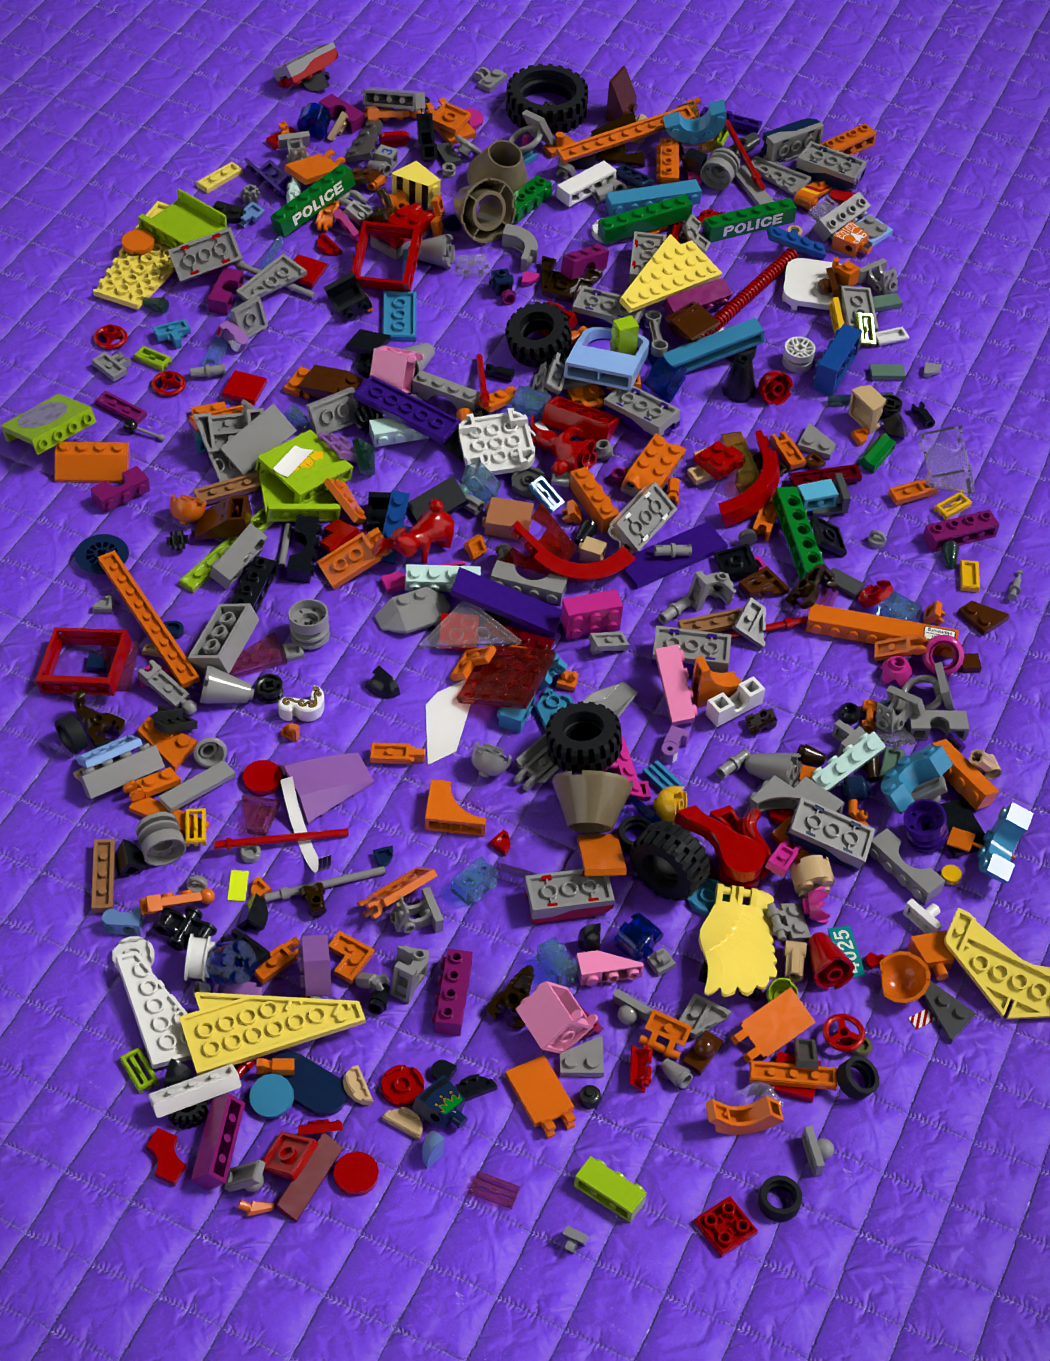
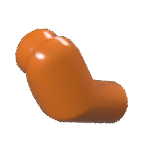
M848 800V815L856 821L867 820V811L858 810V800Z

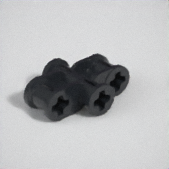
M191 906L186 907L185 915L171 908H163L159 920L153 924V929L161 935L168 936L167 944L177 951L184 950L185 942L188 944L190 934L197 938L208 939V936L212 937L217 933L214 925L201 920L203 917L202 912Z

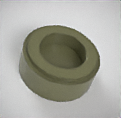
M865 1037L863 1044L858 1049L851 1051L854 1056L868 1057L872 1051V1042Z

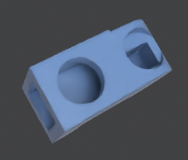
M134 908L133 913L119 912L116 909H108L103 913V928L107 933L141 936L144 916L141 914L140 908Z

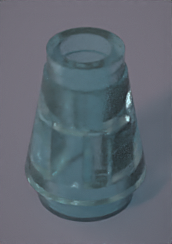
M291 404L285 410L284 416H286L287 420L304 428L310 424V419L297 405Z

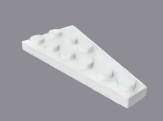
M138 951L116 955V963L152 1069L169 1065L171 1058L180 1062L191 1060L192 1058L179 1021V1016L188 1014L186 1010L165 989L164 983L158 980L152 973L151 967Z

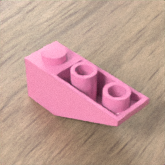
M598 950L576 954L575 966L580 986H593L604 982L614 983L624 979L634 980L642 977L644 964L642 962Z

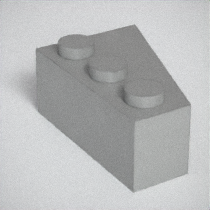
M250 523L234 543L223 552L222 557L212 563L210 567L212 570L209 576L225 589H228L247 569L248 563L252 562L255 556H260L268 536Z

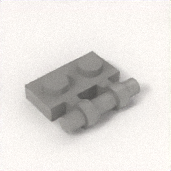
M775 903L767 905L769 920H772L774 925L773 932L780 942L787 939L786 936H788L790 941L808 942L811 935L800 903L780 904L778 909Z

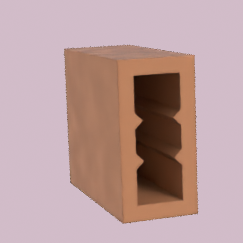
M491 497L490 504H486L485 508L487 517L483 516L482 527H485L484 535L516 540L511 535L509 529L517 520L530 532L534 503Z

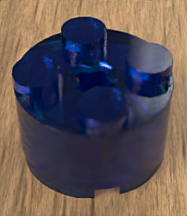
M308 103L301 109L297 128L299 132L309 131L310 137L322 140L327 133L331 114L321 104Z
M636 913L631 916L633 920L629 924L625 921L614 938V941L617 943L614 946L631 960L639 961L642 958L647 960V957L653 954L654 950L652 948L662 939L664 933L643 914Z
M244 940L218 943L209 950L207 958H209V963L206 965L208 975L217 984L234 985L245 983L252 978L259 966V961L253 949Z

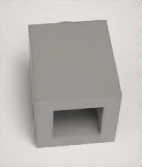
M381 144L374 151L373 158L376 161L388 162L391 165L392 171L398 163V149Z

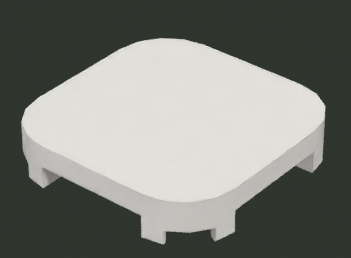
M796 258L788 262L785 271L782 302L791 305V309L796 311L798 306L829 310L828 304L832 299L831 292L828 294L819 293L817 283L821 279L827 278L826 268L832 267V262L806 258Z
M507 408V413L474 417L473 413L466 415V419L459 424V441L465 466L473 475L492 476L523 471L533 465L535 461V446L533 445L526 414L522 415L514 411V408Z

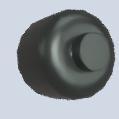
M594 1085L582 1087L579 1093L580 1105L590 1110L598 1107L601 1099V1092L598 1087Z

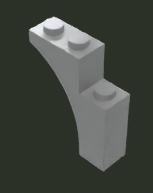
M774 775L770 780H766L762 784L758 792L755 791L750 796L748 811L753 808H758L760 812L771 809L793 810L799 799L804 797L841 814L844 802L806 776L800 782L797 781L792 787Z

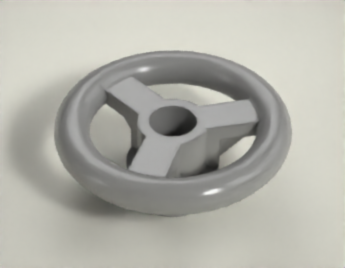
M455 135V138L460 142L458 150L466 156H469L471 152H476L477 154L482 152L477 146L462 136Z

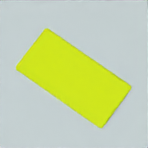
M231 870L227 900H246L249 871Z

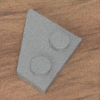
M694 993L679 1021L693 1026L689 1037L695 1039L706 1030L708 1031L728 1019L731 1011Z
M603 1036L596 1037L560 1053V1077H603Z

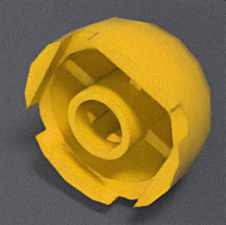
M684 786L666 787L659 792L657 798H654L653 810H656V814L661 821H669L674 825L676 812L687 808V792L682 791Z

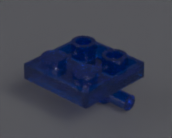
M659 357L642 383L667 403H670L686 379L684 374L687 368L681 366L678 371L662 357Z

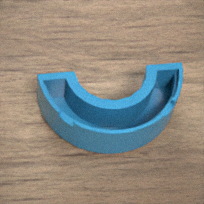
M724 99L709 103L707 113L697 119L684 118L680 115L679 111L663 115L667 133L679 142L692 145L711 140L718 135L725 126L727 118Z
M928 745L910 756L901 757L897 761L898 764L887 770L881 783V791L896 813L902 814L910 804L915 802L911 796L912 791L928 779L941 777L953 763L942 746Z
M1013 802L1007 808L1002 807L998 814L999 818L994 826L984 835L985 847L982 846L978 851V868L980 872L1001 883L1009 882L1015 865L1011 863L1012 853L1019 839L1028 830L1034 813Z

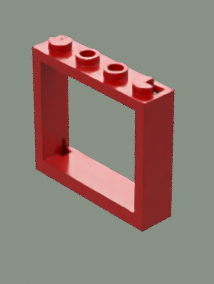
M363 221L362 228L359 229V241H356L355 245L356 255H353L352 258L353 268L349 273L353 271L362 288L411 292L423 238L421 227ZM370 234L411 239L402 281L360 276Z
M54 627L35 680L40 693L73 694L82 689L86 695L114 696L132 644L128 631L120 629ZM63 644L118 646L108 677L53 675Z

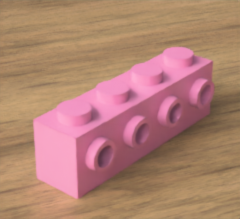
M678 644L655 649V657L671 725L678 726L693 723L698 713L696 705H692L691 702L693 691L692 687L688 686L686 680L689 679L687 668H684L682 661H685L683 649L679 650Z

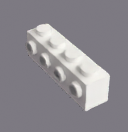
M602 161L558 184L556 198L566 206L571 207L593 195L594 189L607 184L610 179H616L617 170L607 162Z

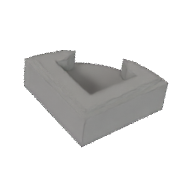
M925 362L923 377L930 378L932 375L939 374L942 365Z
M107 595L104 596V599L95 602L92 608L93 613H112L114 596Z

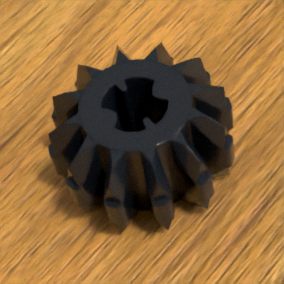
M362 405L361 408H357V411L354 412L355 425L361 431L366 429L369 431V420L383 418V413L367 405Z

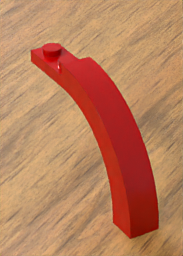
M762 430L755 431L757 444L763 459V468L758 479L742 494L718 503L725 528L742 522L757 513L768 503L778 487L780 466L776 450L772 451L771 447H767L770 446L768 437L763 436Z
M518 520L509 529L511 535L516 540H520L529 553L535 555L530 561L548 574L567 577L568 581L594 582L609 578L624 570L636 559L622 546L616 553L604 560L592 563H574L561 559L549 552Z

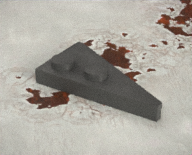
M930 981V985L924 995V1001L931 1013L936 1017L939 1027L942 1026L946 1032L948 1042L952 1043L974 1019L976 1013Z

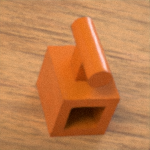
M837 257L833 258L832 268L837 284L839 286H854L857 284L860 267L849 260L840 265V259Z

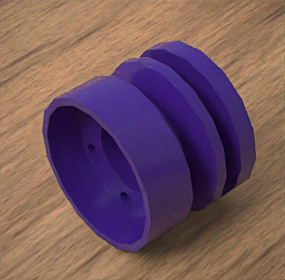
M921 799L907 807L904 812V826L909 845L915 850L924 853H931L942 848L949 836L944 808L938 802L931 799Z

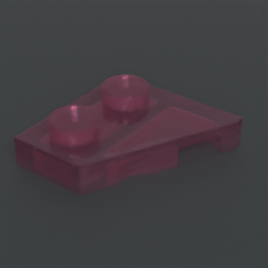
M242 795L247 833L267 836L280 807L279 800Z

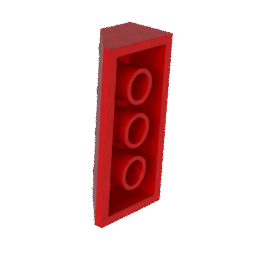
M556 396L545 404L541 423L546 424L549 428L561 429L562 432L571 426H577L584 432L583 437L580 439H594L596 444L602 439L610 442L621 418Z

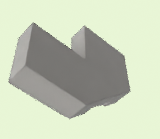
M690 215L683 226L688 242L692 240L705 254L711 242L699 234L703 223L693 215Z

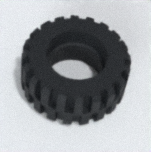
M534 302L535 304H526L524 308L520 307L516 313L514 312L511 315V319L506 324L505 334L509 350L519 363L523 362L526 366L532 365L538 368L544 362L550 364L556 352L561 354V360L564 357V353H567L570 349L572 334L568 317L562 309H558V306L550 305L548 302ZM546 329L552 331L548 336L539 340L526 338L536 330Z
M583 701L578 702V704L570 703L565 708L561 707L557 710V713L550 717L546 725L548 755L551 761L558 765L560 769L572 771V774L574 772L582 774V770H605L606 766L610 767L618 759L622 750L621 723H619V718L612 710L606 709L604 705H596L595 702L590 701L589 703H584ZM580 735H592L596 737L594 739L587 741H577L572 739Z
M659 821L650 824L632 843L630 847V863L633 864L632 868L638 874L637 877L640 881H643L648 889L651 888L655 894L674 901L688 899L709 876V856L705 853L706 849L704 846L700 845L699 840L696 836L693 837L690 831L684 830L678 824L673 825L669 821Z

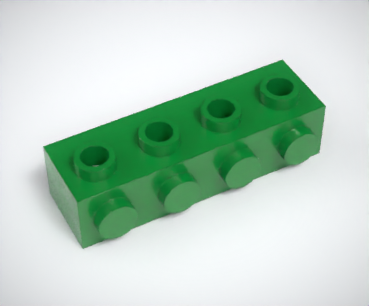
M536 175L513 193L516 212L512 225L520 222L523 217L530 214L533 209L550 198L552 195V182Z

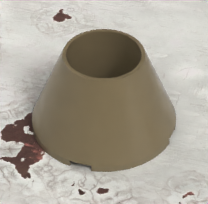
M506 140L493 142L470 162L467 170L469 185L485 178H496L504 181L515 193L529 182L528 172L520 148Z
M485 178L461 188L455 195L453 210L464 231L471 239L480 243H488L500 239L505 225L513 223L516 208H514L515 197L511 188L504 181L496 178ZM480 200H481L480 209H479L478 213L476 214L477 205H478V203H479Z
M582 770V774L572 775V771L556 774L552 780L568 828L584 833H605L611 831L633 788V781L630 780L628 782L626 776L604 771Z

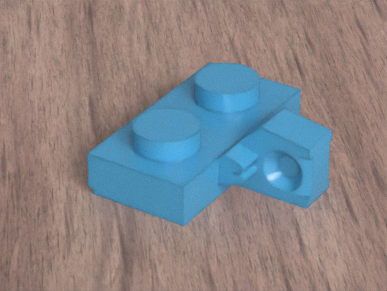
M186 319L154 326L153 332L158 342L163 340L172 341L174 347L179 348L182 347L181 338L184 335L191 334V329Z
M555 652L542 657L533 688L538 691L548 687L552 683V677L556 673L562 674L566 671L568 664L562 661Z

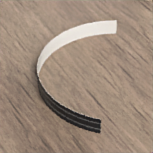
M293 776L281 779L282 791L294 833L307 832L299 807ZM311 840L297 841L308 866L314 873L330 868L331 855L318 858Z

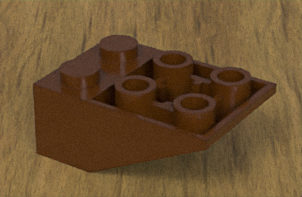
M690 302L665 318L673 336L691 341L699 340L704 333L712 332L720 324L714 316L697 302Z
M248 495L228 497L205 510L204 515L196 523L194 540L239 537L251 523L252 510Z

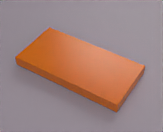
M617 834L577 835V843L585 876L626 875L627 868Z

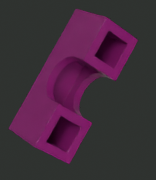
M330 94L319 101V115L329 121L339 117L342 111L348 115V118H346L347 125L344 130L353 134L365 126V113L337 96Z
M595 244L563 255L560 273L572 280L583 276L585 267L596 270L606 269L609 250L600 244Z
M224 267L222 273H219L216 284H213L212 291L206 298L209 312L228 316L233 306L232 293L236 294V290L244 285L243 271Z
M138 466L122 473L123 485L111 486L107 481H104L90 488L92 501L103 514L150 491L149 478Z

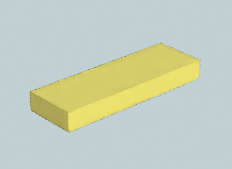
M230 162L197 181L196 185L208 194L241 175L243 169L234 162Z

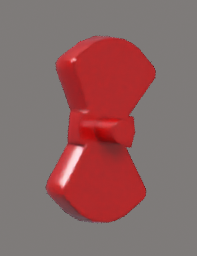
M870 952L865 958L866 966L869 969L880 966V961L886 956L884 954L878 956Z

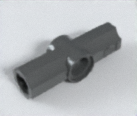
M755 132L750 133L744 138H739L746 152L760 144L758 134ZM734 143L727 148L733 151L739 159L742 158Z

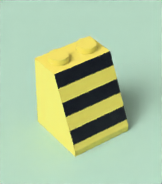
M415 161L392 172V194L394 195L397 189L401 190L406 194V201L410 205L418 203L424 211L426 209L432 210L431 201L435 195H440L441 180L418 161Z

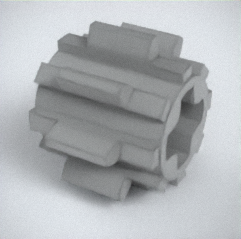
M245 185L243 191H240L241 198H243V202L246 205L252 201L257 204L258 199H261V193L256 185Z

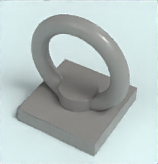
M528 110L522 113L528 126L517 130L509 139L510 142L515 143L519 136L527 132L535 138L528 145L519 147L522 153L535 148L540 141L549 145H553L556 142L545 119Z
M942 662L934 664L937 678L930 675L916 676L908 680L901 689L909 692L916 684L931 683L933 684L936 698L933 702L924 706L925 710H935L943 701L946 710H955Z

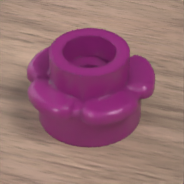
M511 289L505 290L500 295L502 303L506 305L513 304L516 301V293Z
M614 468L609 478L613 483L621 484L626 476V472L622 468Z

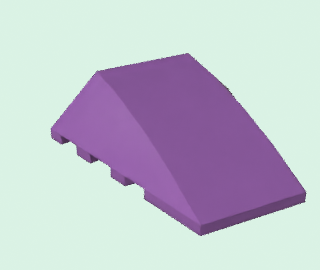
M359 753L338 754L278 764L284 779L293 776L295 791L300 800V810L308 825L313 823L314 819L318 816H324L329 813V810L334 806L343 804L345 799L350 796H356L374 784V780Z

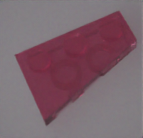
M275 632L242 651L231 669L230 675L241 678L286 665L287 658Z
M132 642L116 691L131 692L139 648L138 642ZM101 646L108 675L118 646Z

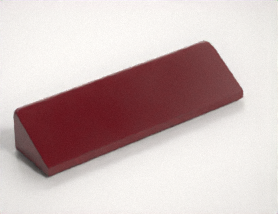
M322 1133L317 1141L319 1145L297 1179L291 1181L276 1205L278 1213L296 1222L343 1151V1147L325 1133Z

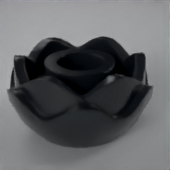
M844 703L837 710L838 718L845 724L857 723L861 719V710L854 703Z

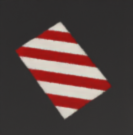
M928 1009L908 1018L916 1029L935 1021V1018Z

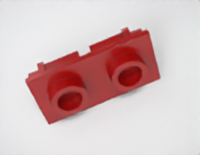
M631 1045L629 1084L645 1093V1088L649 1087L652 1081V1067L648 1064L652 1063L653 1050L650 1045H643L641 1049Z

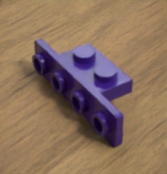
M244 159L247 163L246 168L251 173L255 172V176L260 181L264 180V184L269 189L273 188V192L279 198L282 196L286 199V194L281 188L291 178L270 159L260 169L249 159Z

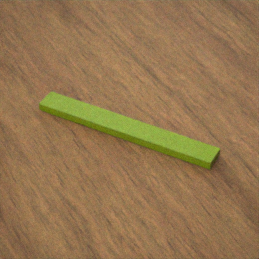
M264 507L251 518V524L261 532H264L274 523L266 521ZM238 536L228 537L179 580V585L192 593L198 590L211 578L209 575L212 570L210 568L212 563L222 557L223 552L234 543Z

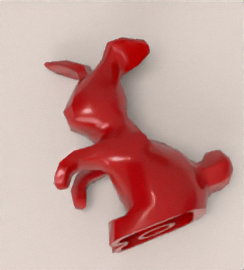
M534 414L531 415L530 428L536 434L532 438L533 444L555 456L556 462L552 465L551 470L556 476L564 475L566 472L570 474V471L587 467L589 470L595 465L597 453L593 452L595 448L594 439L570 441L571 437L575 435L582 438L583 430L577 426H571L558 435L552 430L538 428L534 424Z
M439 499L430 500L428 502L429 509L419 517L417 523L407 533L405 532L406 527H398L392 533V537L379 539L373 547V555L377 556L386 549L393 548L405 558L414 556L420 548L421 561L426 565L428 563L427 558L431 543H436L437 546L443 548H450L454 535V521L450 514L443 510L444 503Z

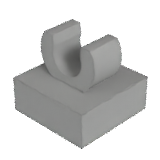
M561 160L557 164L559 167L556 174L558 178L565 174L563 179L566 181L569 179V176L573 177L576 175L577 172L572 165L568 163L562 164Z
M661 948L647 957V963L658 977L676 967V962L665 948Z
M568 1225L563 1232L564 1236L569 1238L565 1248L572 1253H575L579 1243L586 1246L589 1240L587 1234Z

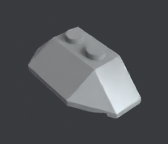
M424 587L392 597L374 615V618L381 631L387 632L388 630L407 634L440 623L441 613L449 612L451 606L443 593Z

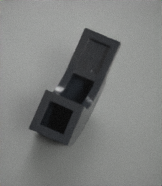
M432 113L416 114L420 159L438 160L437 143L434 140Z

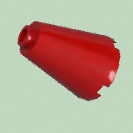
M814 933L809 938L808 945L815 983L824 990H829L828 987L834 986L837 989L846 985L854 976L853 969H855L853 962L826 933Z

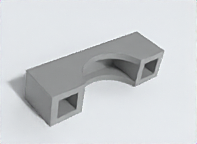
M422 370L412 380V396L426 401L432 396H442L450 400L455 405L457 411L461 408H469L472 410L473 415L474 410L481 409L477 405L479 391Z
M499 560L496 561L490 576V580L538 600L560 606L567 591V577L550 573L543 579L529 580L517 573L515 564Z
M886 828L872 839L868 852L874 860H877L888 873H891L902 886H905L916 899L920 900L923 904H927L942 892L945 880L931 867L918 869L906 864L899 854L902 841Z

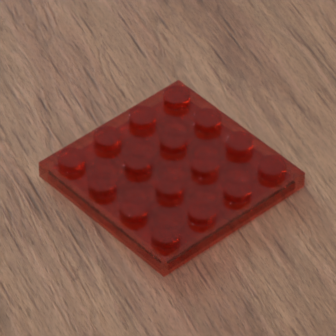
M492 645L497 651L488 664L474 667L456 697L458 702L527 709L556 657L555 651Z

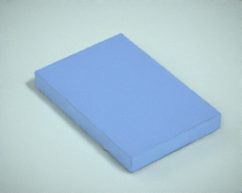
M128 734L76 756V760L79 765L88 769L143 744L140 738Z

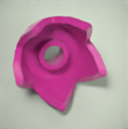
M902 656L888 658L879 668L882 670L883 685L896 680L902 688L910 676H912L910 663Z
M821 886L808 892L806 898H802V910L804 915L808 914L809 919L828 923L827 918L830 917V914L820 909L825 905V902L822 900L828 896V893L823 892L825 886Z

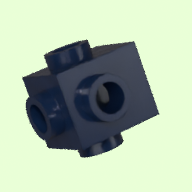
M507 268L491 271L489 285L490 288H493L496 296H500L507 289L512 290L514 279L513 275L509 274Z

